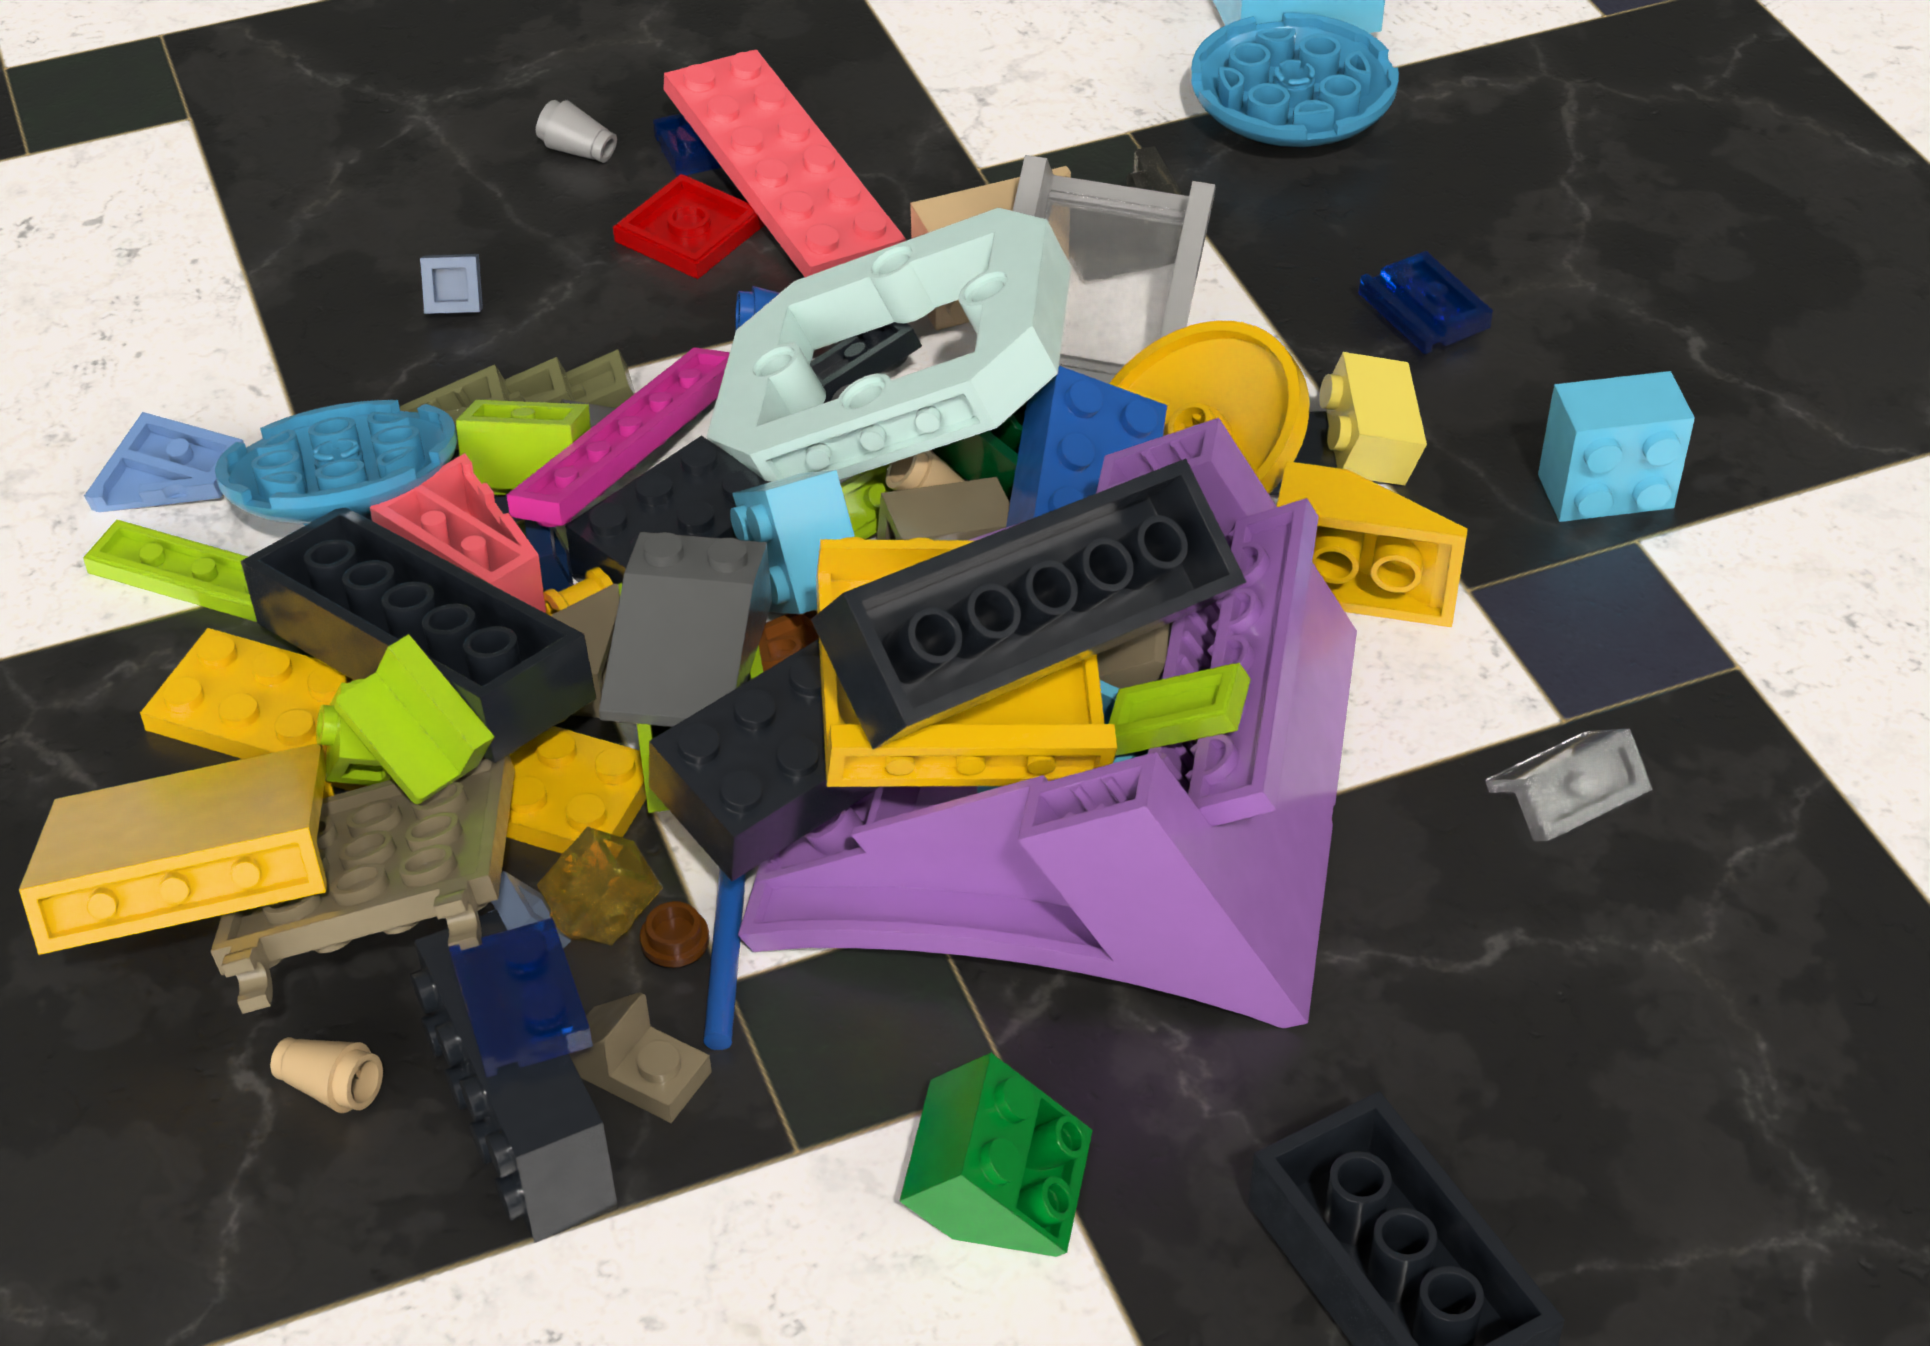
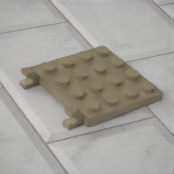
M505 756L496 763L483 757L476 768L421 804H414L393 779L323 798L317 845L327 879L326 892L221 916L211 954L221 975H225L226 978L237 976L240 989L237 1003L242 1014L271 1006L273 985L269 968L277 965L284 958L312 950L317 953L332 952L344 947L352 939L381 931L386 934L402 933L416 926L421 920L437 916L438 920L446 918L449 928L448 946L452 956L481 949L482 931L477 911L485 907L489 902L498 900L515 774L510 756Z

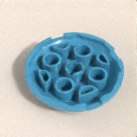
M1283 13L1282 21L1256 24V20L1252 16L1232 22L1209 35L1199 45L1192 59L1191 83L1194 93L1205 111L1224 127L1236 134L1270 145L1311 147L1331 144L1350 138L1382 118L1395 99L1399 72L1398 67L1394 68L1388 59L1389 50L1367 31L1347 22L1326 16L1307 13Z
M398 400L360 401L327 406L289 416L261 427L263 439L247 448L245 443L235 442L218 459L215 466V474L219 489L227 500L245 512L267 520L307 525L335 509L345 507L361 516L371 514L370 506L391 500L418 487L435 475L443 465L450 462L457 444L455 423L448 413L428 404L418 407V413L400 411Z

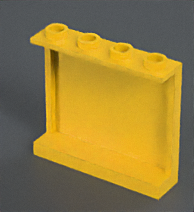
M859 537L820 539L816 574L817 612L822 611L846 591L974 541L932 540L923 537L909 540H865ZM819 638L827 787L1005 786L1042 775L1048 781L1113 764L1117 751L1115 725L1105 724L1097 654L873 750Z
M307 745L55 799L19 888L38 954L41 955L325 893L327 879L317 845V835L323 798L335 795L332 782L325 781L326 758L322 745Z

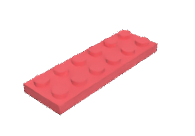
M757 49L664 73V91L804 277L906 241L904 235Z

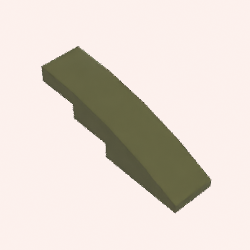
M617 349L568 372L564 370L559 359L555 357L504 379L494 364L399 407L400 411L417 413V408L423 404L437 407L452 417L457 432L456 419L475 400L560 403L562 399L617 408L633 396L635 390L627 364ZM458 436L455 450H459Z

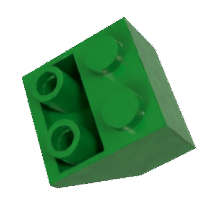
M992 1052L930 1080L899 1201L952 1240L1053 1257L1061 1256L1068 1251L1093 1130Z

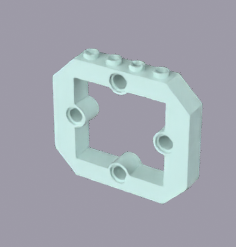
M996 208L794 281L736 330L706 436L707 439L729 453L765 481L773 482L800 473L837 470L839 480L997 428L1058 374L1071 265L1048 220L1003 208ZM959 300L977 334L975 352L893 380L886 374L876 373L867 375L849 385L839 395L838 399L824 403L826 391L810 366L814 350L893 322L904 324L916 321L926 316L936 307Z

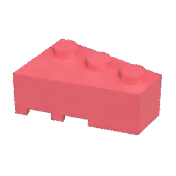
M465 453L443 465L435 475L418 487L391 500L370 506L373 522L546 613L539 554L510 514L502 513L495 503L494 492L487 483L481 484L473 472L472 462Z

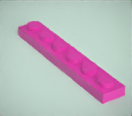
M692 348L507 494L510 516L536 521L537 524L544 527L563 526L570 522L573 516L595 498L603 495L607 488L624 474L633 470L641 460L657 447L666 443L669 437L686 423L694 420L697 414L717 399L730 352Z

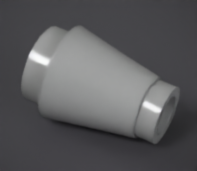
M551 100L541 111L536 124L537 137L544 140L545 146L549 149L605 163L610 159L616 148V134L608 131L607 128L569 100L562 102Z

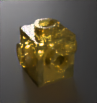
M588 826L572 845L560 855L558 861L537 884L551 908L549 913L551 921L562 933L572 939L586 938L611 946L631 928L634 920L663 889L634 841Z

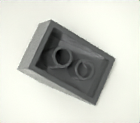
M667 532L639 533L624 573L599 706L600 720L673 727L747 682L772 604L767 542L744 541L735 538L720 539L684 536Z

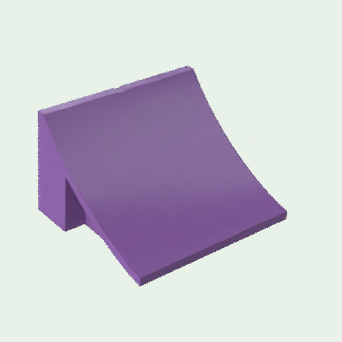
M1219 418L1105 455L1096 493L1186 458L1247 581L1208 607L1173 621L1165 667L1159 679L1240 662L1251 680L1238 731L1149 749L1146 755L1048 781L1042 775L977 793V786L879 787L760 863L738 936L753 952L800 948H863L965 955L1026 963L1088 974L1174 994L1243 1014L1282 1029L1307 1024L1333 827V806L1336 803L1357 636L1356 628L1312 562L1319 516L1309 500L1305 498L1277 507ZM1006 527V528H1003V529H1000V530H997V531H994V532H991V533H988V534H985V535H982V536H979V537H976V538H972V539H969V540H970V541H975V540L984 538V537H986V536L992 535V534H994V533H997V532H999V531H1002V530H1004V529H1007V528H1009V527Z

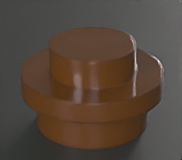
M677 901L666 902L655 907L648 914L640 931V943L644 955L653 963L664 967H681L693 963L705 953L710 939L705 919L691 905Z

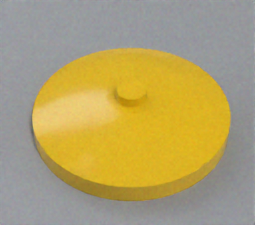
M1209 321L1176 330L1140 351L1125 364L1109 383L1167 405L1163 436L1219 418L1268 494L1282 480L1286 461L1294 462L1307 430L1310 407L1309 392L1300 367L1287 349L1274 336L1257 326L1244 322Z

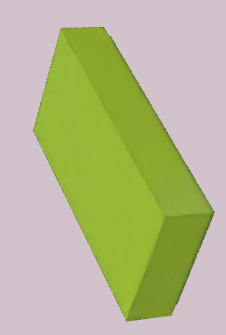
M1239 662L1119 689L1108 723L1115 725L1117 742L1115 756L1238 731L1251 678Z

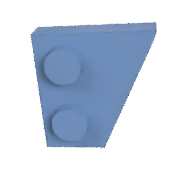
M142 412L84 497L91 510L99 513L221 498L223 493L219 489L215 474L216 463L232 444L244 442L239 438Z

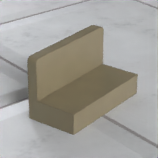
M997 477L881 493L877 540H909L918 537L932 540H969L1006 528L1010 503Z

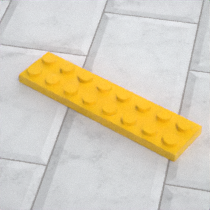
M207 628L143 708L140 715L146 731L240 759H246L317 744L316 727L321 705H330L341 683H350L354 680L319 659ZM552 726L509 755L515 769L506 837L606 866L646 800L640 750ZM322 745L326 758L327 745ZM332 782L333 786L348 791L369 786Z

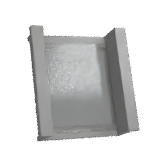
M1025 155L1013 211L1047 219L1071 265L1059 366L1109 384L1125 364L1140 351L1163 336L1187 327L1216 190L1215 184L1192 181L1190 195L1184 196L1057 176L1053 174L1047 158Z

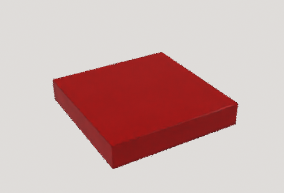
M680 174L614 225L613 232L615 242L693 278L699 279L765 224L749 203Z

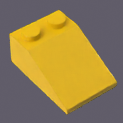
M1286 461L1277 507L1305 498L1311 503L1319 516L1312 562L1343 610L1347 613L1452 627L1467 528L1348 469Z

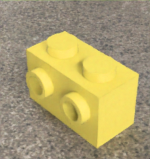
M1343 352L1333 373L1327 374L1324 377L1319 395L1320 406L1326 409L1329 423L1327 443L1329 449L1334 450L1337 468L1348 469L1370 481L1405 486L1427 445L1409 363Z

